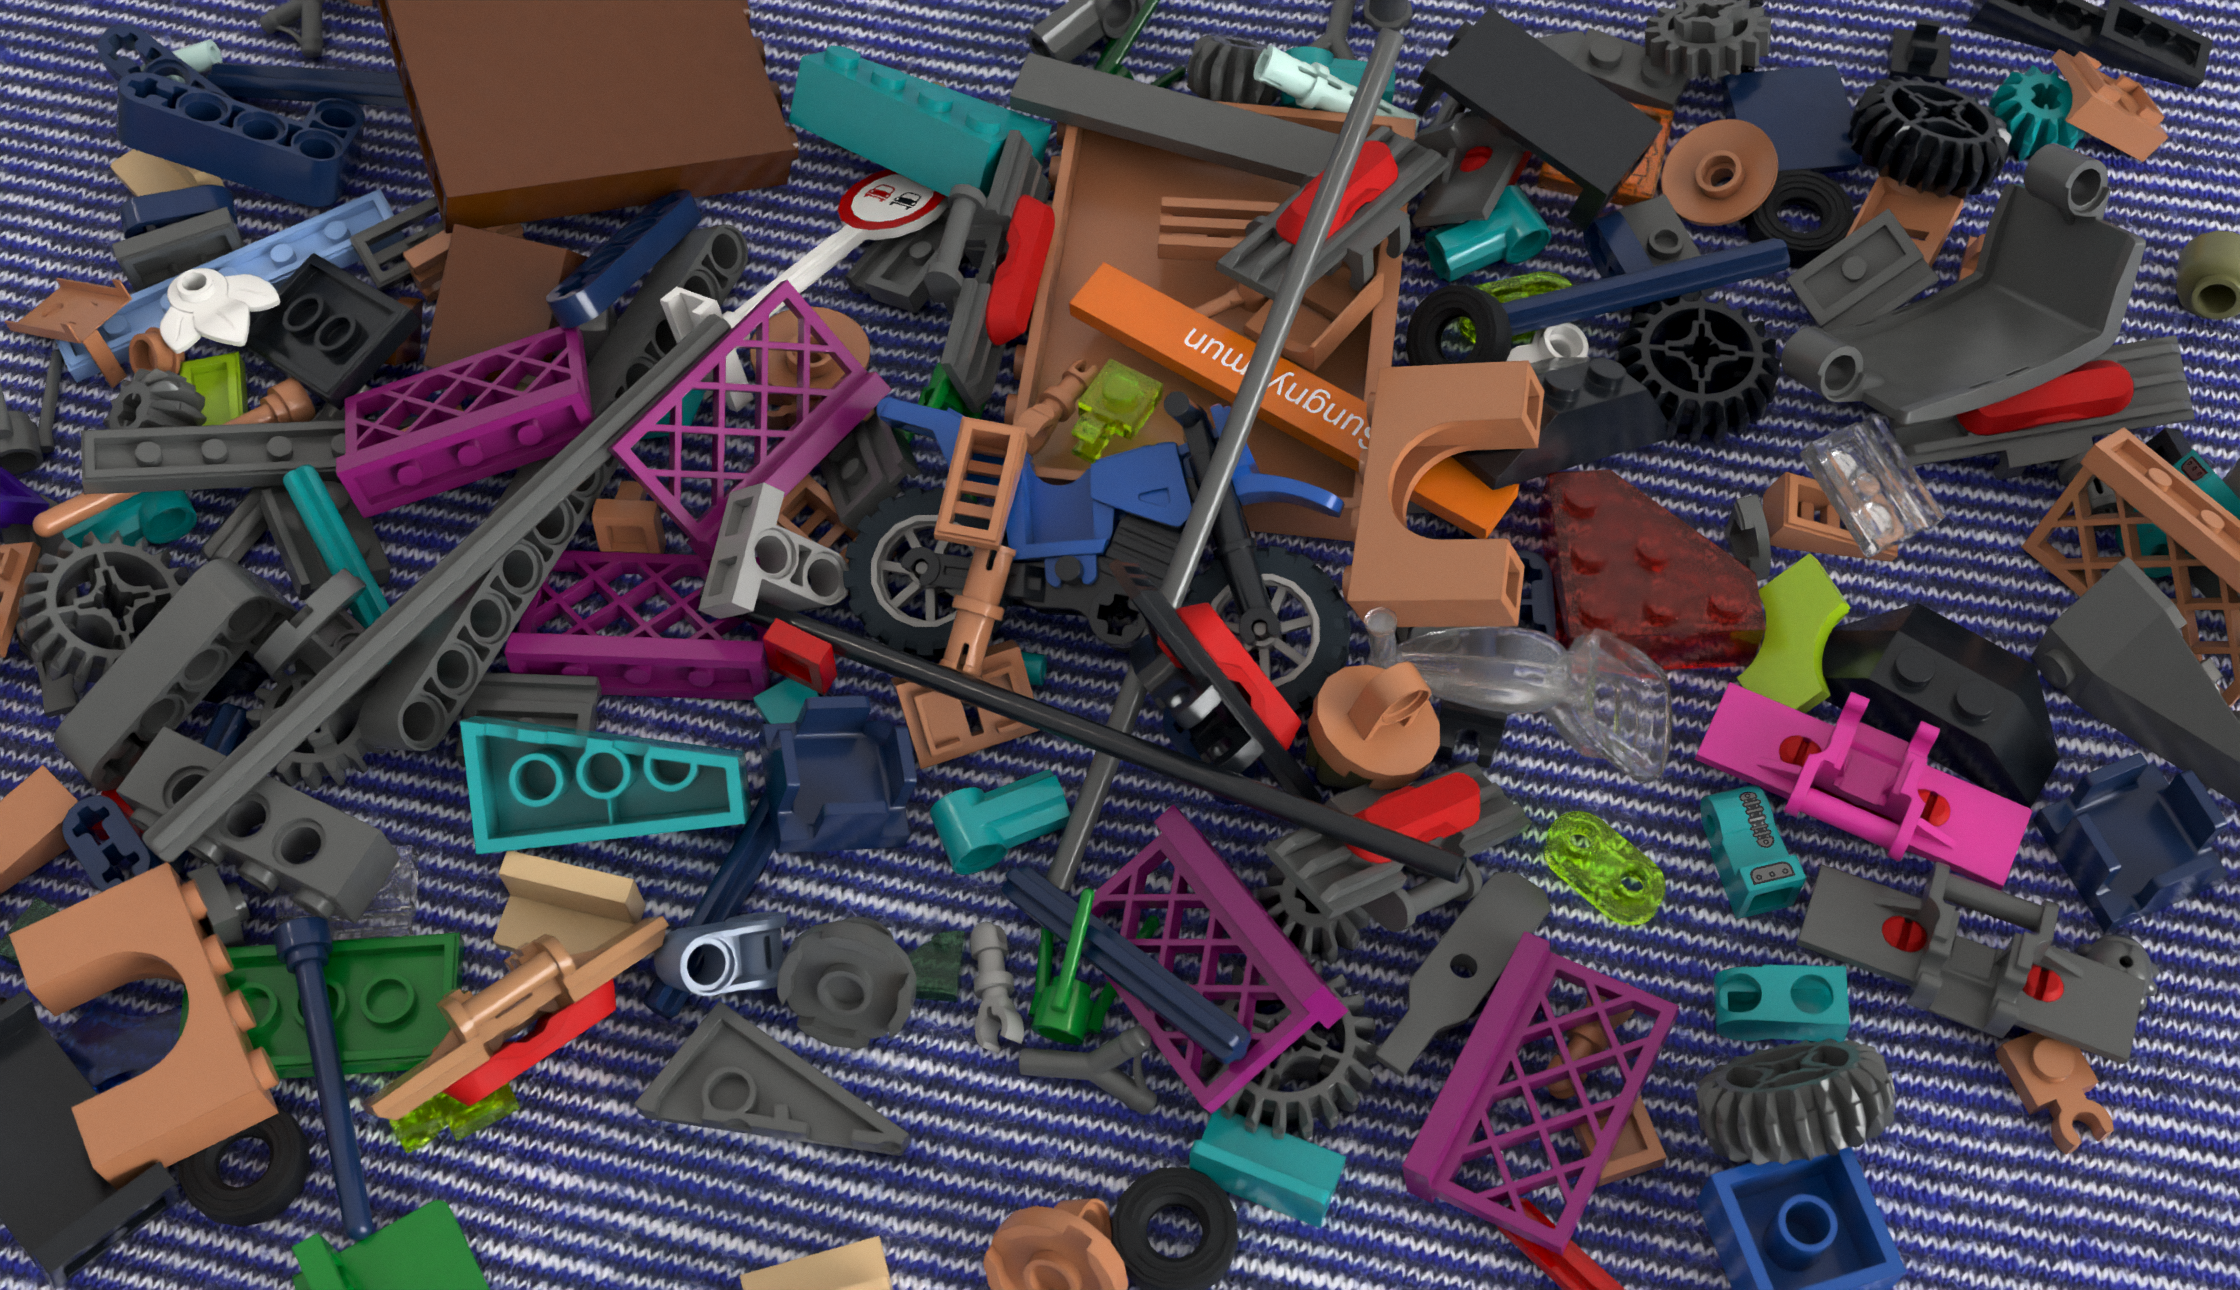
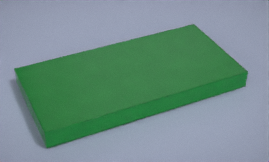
M460 932L332 941L333 950L328 954L329 963L323 968L344 1075L406 1071L430 1057L433 1049L439 1045L451 1029L436 1004L443 999V995L452 989L460 988L462 991L464 940ZM275 944L227 947L226 949L233 963L234 970L224 976L231 992L238 989L242 992L254 1015L257 1026L247 1031L253 1049L255 1050L261 1046L265 1049L279 1079L315 1077L295 974L287 971L286 964L278 961ZM184 986L178 1040L182 1035L188 1018L189 999L186 986Z

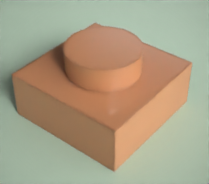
M1639 1096L1596 1184L1597 1187L1661 1167L1667 1158L1641 1096ZM1610 1115L1596 1119L1601 1132ZM1587 1123L1572 1127L1584 1157H1590L1595 1147V1142Z

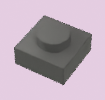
M213 863L188 872V881L196 880L208 910L206 912L207 918L202 919L208 936L217 933L226 948L245 946L241 922L250 919V913L237 883L232 882L224 886Z

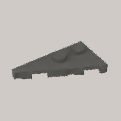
M718 1001L634 1103L638 1113L646 1119L901 1156L911 1143L909 1133L721 1001Z

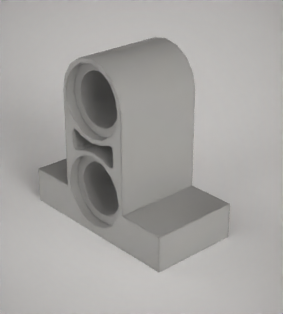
M763 482L730 492L698 610L718 619L753 612L757 598L796 613L830 606L843 600L849 589L844 587L843 571H849V567L843 557L834 550L776 525L785 492ZM755 550L759 554L760 567L755 559ZM808 574H809V576H810V578H811L812 589H811V587L809 586V583H808V579H807Z

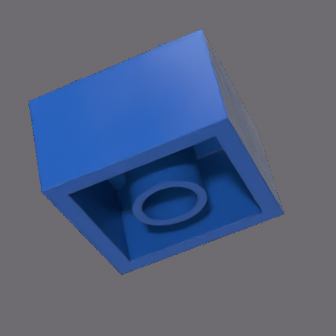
M1852 1147L1839 1150L1837 1155L1825 1154L1814 1157L1811 1162L1806 1159L1792 1160L1785 1165L1775 1161L1767 1162L1760 1166L1748 1163L1710 1175L1696 1199L1732 1290H1891L1907 1272Z

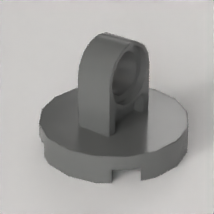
M346 568L340 570L304 601L306 605L289 622L285 620L256 652L254 659L272 678L281 674L299 658L317 674L365 630L347 611L365 591L367 585L358 576L354 577ZM388 664L353 696H361L367 693L380 679Z
M848 917L841 921L814 925L793 940L778 971L777 995L782 1005L787 1000L790 1008L799 1016L796 1025L805 1034L830 1046L859 1049L868 1047L871 1038L882 1037L889 1033L888 1038H891L900 1032L911 1013L916 998L917 976L908 955L893 940L891 932L884 925L869 918Z

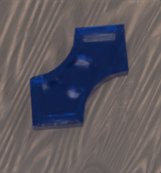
M97 1002L55 1041L99 1095L150 1070L169 1054L178 1042L182 1004L155 1015L129 1016L114 1012L103 1006L100 1002Z

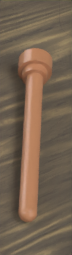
M290 377L268 388L267 396L260 399L259 407L222 425L309 422L316 414L312 401L303 386L296 379ZM83 492L38 514L33 520V529L41 537H52L141 492L85 495Z

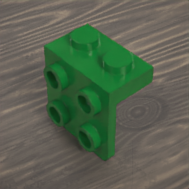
M442 1200L429 1202L341 1252H338L319 1232L291 1247L302 1270L292 1276L296 1290H491L453 1210Z

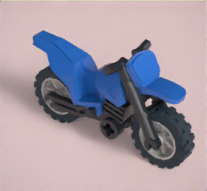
M1174 391L1165 398L1164 409L1182 427L1184 444L1178 446L1175 442H1162L1155 444V446L1146 445L1100 458L1091 464V468L1087 469L1080 478L1066 485H1051L1038 478L1035 465L1032 462L1033 457L1026 451L1006 525L1007 534L1004 532L1001 545L1017 551L1016 556L1013 557L999 605L1005 608L1004 613L1008 606L1034 609L1042 614L1086 617L1089 619L1091 629L1097 637L1115 651L1129 655L1131 648L1141 638L1146 622L1108 565L1117 558L1120 562L1139 563L1160 590L1231 410L1230 405L1222 407L1220 403L1210 406L1216 427L1213 429L1206 411L1201 406L1195 404L1183 392ZM886 397L879 401L876 411L878 417L891 428L936 440L950 467L961 419L964 415L951 408L944 411L897 400L893 397ZM1246 442L1207 542L1215 541L1217 547L1213 551L1215 560L1210 563L1211 567L1202 575L1199 573L1193 579L1189 586L1190 592L1181 607L1208 602L1220 617L1225 607L1234 600L1240 622H1223L1233 634L1241 636L1245 642L1242 646L1249 654L1253 652L1255 655H1259L1260 669L1295 713L1305 712L1313 707V700L1327 677L1341 670L1347 663L1351 637V626L1347 609L1333 580L1326 572L1324 573L1322 569L1316 566L1315 562L1302 554L1297 555L1288 552L1286 548L1279 546L1256 548L1258 545L1256 539L1251 536L1242 506L1262 502H1282L1299 505L1339 518L1345 504L1342 499L1333 493L1309 483L1276 475L1259 474L1260 471ZM974 453L972 460L1004 465L1005 458ZM968 473L966 479L999 486L1000 482L998 478ZM934 487V490L926 491L922 488H912L905 490V495L897 499L890 496L877 505L879 510L872 517L866 515L858 524L856 529L860 533L855 542L849 541L845 558L849 559V571H843L844 587L849 589L851 598L848 601L855 617L859 618L863 623V628L884 645L928 660V658L943 659L957 610L950 615L938 619V595L943 599L954 598L955 594L962 595L973 557L947 555L952 542L939 540L934 551L923 547L917 533L925 529H935L945 489ZM965 495L961 496V502L978 504ZM956 514L953 524L988 530L990 520ZM907 539L912 549L903 556L901 563L892 562L891 559L895 550ZM968 546L971 552L974 553L975 547ZM996 550L992 551L987 570H991L997 553ZM888 572L910 576L913 582L892 599L888 590ZM1268 587L1277 588L1273 599ZM925 588L926 620L910 617L900 610ZM1290 593L1301 602L1308 616L1280 623L1278 614L1287 594ZM1129 607L1138 616L1137 626L1129 624L1124 626L1121 635L1119 631L1111 626L1113 616H1125ZM1002 618V621L995 620L992 632L996 633L1005 621L1004 618ZM1311 627V643L1304 657L1288 645L1287 633ZM969 645L964 647V651L969 650ZM1277 649L1299 665L1286 676L1271 680L1270 652ZM1230 680V682H1231V683L1234 685V687L1238 690V688H1237L1236 685L1234 684V681Z

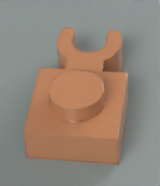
M2031 1032L2001 1044L1994 1053L2029 1115L2048 1108L2053 1117L2051 1124L2053 1141L2064 1154L2067 1155L2074 1152L2082 1143L2073 1128V1121L2085 1123L2091 1129L2092 1135L2098 1142L2106 1139L2114 1131L2109 1113L2100 1104L2088 1100L2084 1094L2091 1091L2099 1081L2080 1048L2036 1032Z

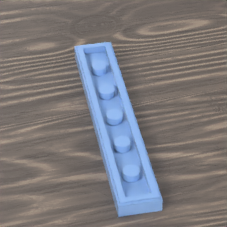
M378 189L192 269H213L220 272L223 276L241 274L258 276L269 282L277 291L313 253L341 269L360 261L361 258L354 250L349 237L394 216L381 189ZM401 230L369 246L372 254L405 239L403 231ZM178 275L131 294L132 300L97 329L119 364L129 361V345L131 339L136 334L145 333L150 327L160 328V322L171 306L167 297L168 287ZM55 339L67 368L76 383L101 373L83 343L78 344Z

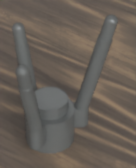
M58 349L53 350L51 353L38 426L33 421H30V417L24 412L7 411L0 382V466L11 474H23L33 471L42 464V453H50L55 450L52 429L63 356Z

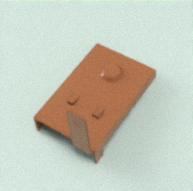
M57 278L56 280L61 287L18 322L4 321L10 331L78 344L83 343L111 388H114L127 377L97 330L132 300L121 280L112 279L116 286L114 288Z

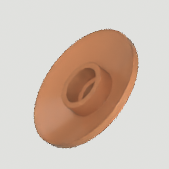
M1722 119L1705 123L1684 135L1669 152L1661 175L1663 194H1666L1677 215L1692 224L1712 227L1736 222L1755 211L1771 193L1778 174L1777 152L1767 134L1749 122L1736 119ZM1732 177L1728 183L1716 187L1721 179Z
M811 307L867 371L870 362V343L861 326L847 315L823 307ZM790 309L769 318V341L798 343V319ZM756 332L754 333L752 340H756ZM810 333V344L820 345ZM750 349V361L754 372H756V349ZM768 350V386L797 387V352ZM810 353V388L830 389L845 374L844 371L829 354ZM786 395L789 397L797 398V395ZM809 396V399H820V398H821V397Z

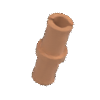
M1003 545L1000 546V550L996 553L991 570H987L993 550L975 547L962 595L955 594L951 607L957 609L940 665L958 670L964 647L969 645L962 671L981 677V667L995 620L1002 621L1005 608L999 605L1013 557L1016 556L1017 552Z

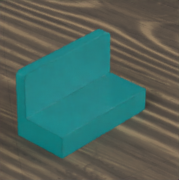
M1221 1107L1211 1114L1202 1139H1195L1190 1150L1189 1169L1207 1175L1224 1191L1321 1228L1345 1166L1346 1156L1285 1133L1283 1139H1274L1272 1127L1260 1123L1255 1133L1247 1132L1245 1130L1246 1117L1235 1114L1232 1118L1226 1119L1221 1115Z

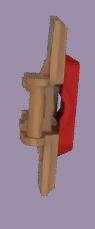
M663 916L644 918L594 950L573 955L568 954L556 937L547 934L529 943L522 944L514 949L515 954L504 960L510 973L474 996L470 990L461 991L460 988L452 989L442 996L443 999L436 1006L451 1029L439 1045L433 1049L430 1057L361 1103V1106L367 1114L399 1120L439 1092L447 1094L466 1106L479 1102L615 1011L614 977L663 945L666 927L669 926ZM538 1020L534 1030L516 1042H504Z

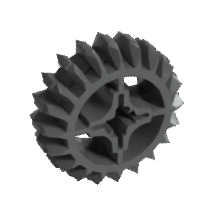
M119 530L112 534L109 543L101 544L95 534L90 531L83 538L82 549L65 538L63 543L59 544L57 556L44 553L38 560L37 572H30V575L26 576L23 587L26 595L20 598L18 605V614L20 618L25 619L21 623L20 635L23 641L35 642L30 653L34 663L52 660L49 668V675L52 681L68 673L75 676L72 687L75 689L76 694L86 688L87 682L97 683L130 646L134 633L144 630L189 578L187 566L168 569L172 558L169 549L155 555L147 553L149 543L145 536L136 541L133 547L122 544L123 537ZM90 581L91 586L88 595L74 598L72 605L57 608V602L66 592L77 585ZM117 619H118V620L121 619L120 627H119V624H118ZM86 642L94 643V644L98 645L99 647L93 646V645H91V644H89V643H86Z
M1318 959L1311 965L1322 978L1323 964ZM1239 965L1232 970L1231 980L1233 985H1243L1245 969ZM1343 973L1332 977L1326 982L1349 1010L1330 1027L1337 1038L1341 1053L1326 1048L1327 1040L1313 1034L1309 1028L1294 1042L1295 1050L1290 1046V1054H1281L1274 1069L1273 1060L1260 1072L1257 1084L1250 1080L1221 1106V1115L1224 1118L1230 1119L1235 1114H1240L1244 1111L1247 1113L1245 1120V1130L1247 1132L1255 1133L1262 1121L1272 1123V1136L1274 1139L1284 1138L1286 1124H1296L1301 1138L1307 1140L1313 1135V1118L1317 1117L1325 1127L1332 1130L1339 1123L1337 1107L1352 1113L1356 1111L1360 1103V1097L1356 1090L1370 1089L1374 1074L1367 1066L1377 1062L1374 1056L1379 1047L1367 1041L1375 1035L1376 1024L1374 1019L1359 1016L1365 1006V999L1362 993L1342 997L1347 985V979ZM1260 974L1259 985H1269ZM1216 982L1214 985H1226V984H1223V983H1220V982ZM1212 999L1215 1006L1237 1021L1240 1000ZM1256 1000L1255 1010L1268 1005L1284 1003L1282 1000ZM1285 1006L1283 1010L1271 1015L1254 1012L1251 1033H1269L1288 1017L1291 1011ZM1203 1049L1199 1075L1201 1077H1209L1205 1082L1209 1086L1229 1068V1064H1222ZM1320 1077L1324 1078L1317 1085L1304 1090L1281 1092L1285 1084L1294 1079L1303 1078L1317 1083Z
M1831 1038L1821 1042H1809L1805 1039L1797 1044L1785 1045L1780 1043L1774 1048L1766 1050L1756 1049L1753 1054L1747 1056H1734L1729 1064L1717 1065L1710 1074H1707L1699 1081V1088L1696 1090L1699 1106L1696 1107L1700 1128L1705 1131L1708 1145L1712 1146L1714 1154L1728 1157L1729 1160L1738 1163L1750 1160L1751 1163L1760 1166L1767 1162L1779 1161L1785 1165L1792 1160L1806 1159L1811 1162L1817 1156L1825 1154L1837 1155L1841 1149L1860 1147L1865 1142V1139L1876 1138L1884 1131V1128L1895 1120L1894 1094H1896L1891 1071L1886 1069L1884 1056L1877 1053L1875 1047L1859 1044L1852 1040L1837 1043V1041Z

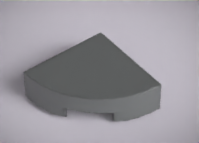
M1757 494L1736 499L1724 531L1725 538L1743 579H1746L1747 583L1767 579L1771 565V547L1767 522L1761 502Z

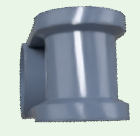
M784 912L744 914L728 918L723 922L679 928L671 931L664 937L663 945L655 950L654 966L657 975L664 984L674 989L700 996H714L740 990H759L777 987L778 971L784 959L781 928L787 925V914ZM701 946L704 953V964L700 972L691 978L687 970L688 958L696 947Z

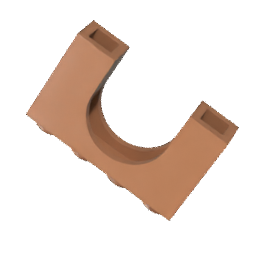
M1529 360L1379 368L1376 392H1371L1367 399V420L1371 428L1368 449L1361 451L1359 457V477L1363 485L1360 506L1353 509L1351 514V536L1355 544L1352 565L1345 567L1342 578L1344 599L1366 627L1518 626L1525 566L1508 538L1449 540L1426 538L1408 529L1406 516L1408 502L1414 487L1431 467L1443 459L1461 452L1474 450L1538 448L1544 389Z
M167 862L9 934L29 991L55 1017L113 989L137 980L159 978L172 980L186 986L189 999L188 1018L181 1037L169 1054L143 1074L71 1107L93 1169L117 1191L159 1161L166 1168L279 1113L270 1088L280 1084L277 1072L262 1046L255 1050L253 1049L247 1031L257 1026L254 1015L242 992L239 989L231 992L224 976L234 970L228 951L217 933L211 936L207 934L202 919L207 918L206 912L208 910L196 880L192 879L184 883L173 867Z

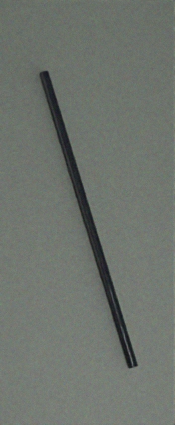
M705 585L703 586V588L701 589V592H700V597H699L700 602H701V598H702V594H703V590H704ZM757 598L753 612L733 616L769 629L774 620L778 618L832 644L833 653L1449 882L1458 884L1465 872L1467 857L761 599Z

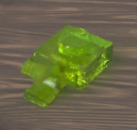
M1110 358L1078 401V411L1081 417L1072 429V436L1079 438V441L1072 449V454L1093 464L1101 457L1115 433L1132 441L1162 400L1163 383Z
M506 1083L471 1106H466L447 1094L439 1092L399 1120L388 1119L397 1139L400 1140L405 1153H410L430 1143L440 1130L447 1125L455 1140L459 1141L519 1110L520 1106L509 1083Z

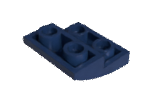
M1835 64L1747 72L1738 75L1728 74L1720 78L1726 119L1749 122L1767 134L1777 152L1778 172L1803 169L1820 174L1854 171L1861 164L1860 156L1851 149L1852 141L1847 137L1851 126L1852 114L1840 74Z

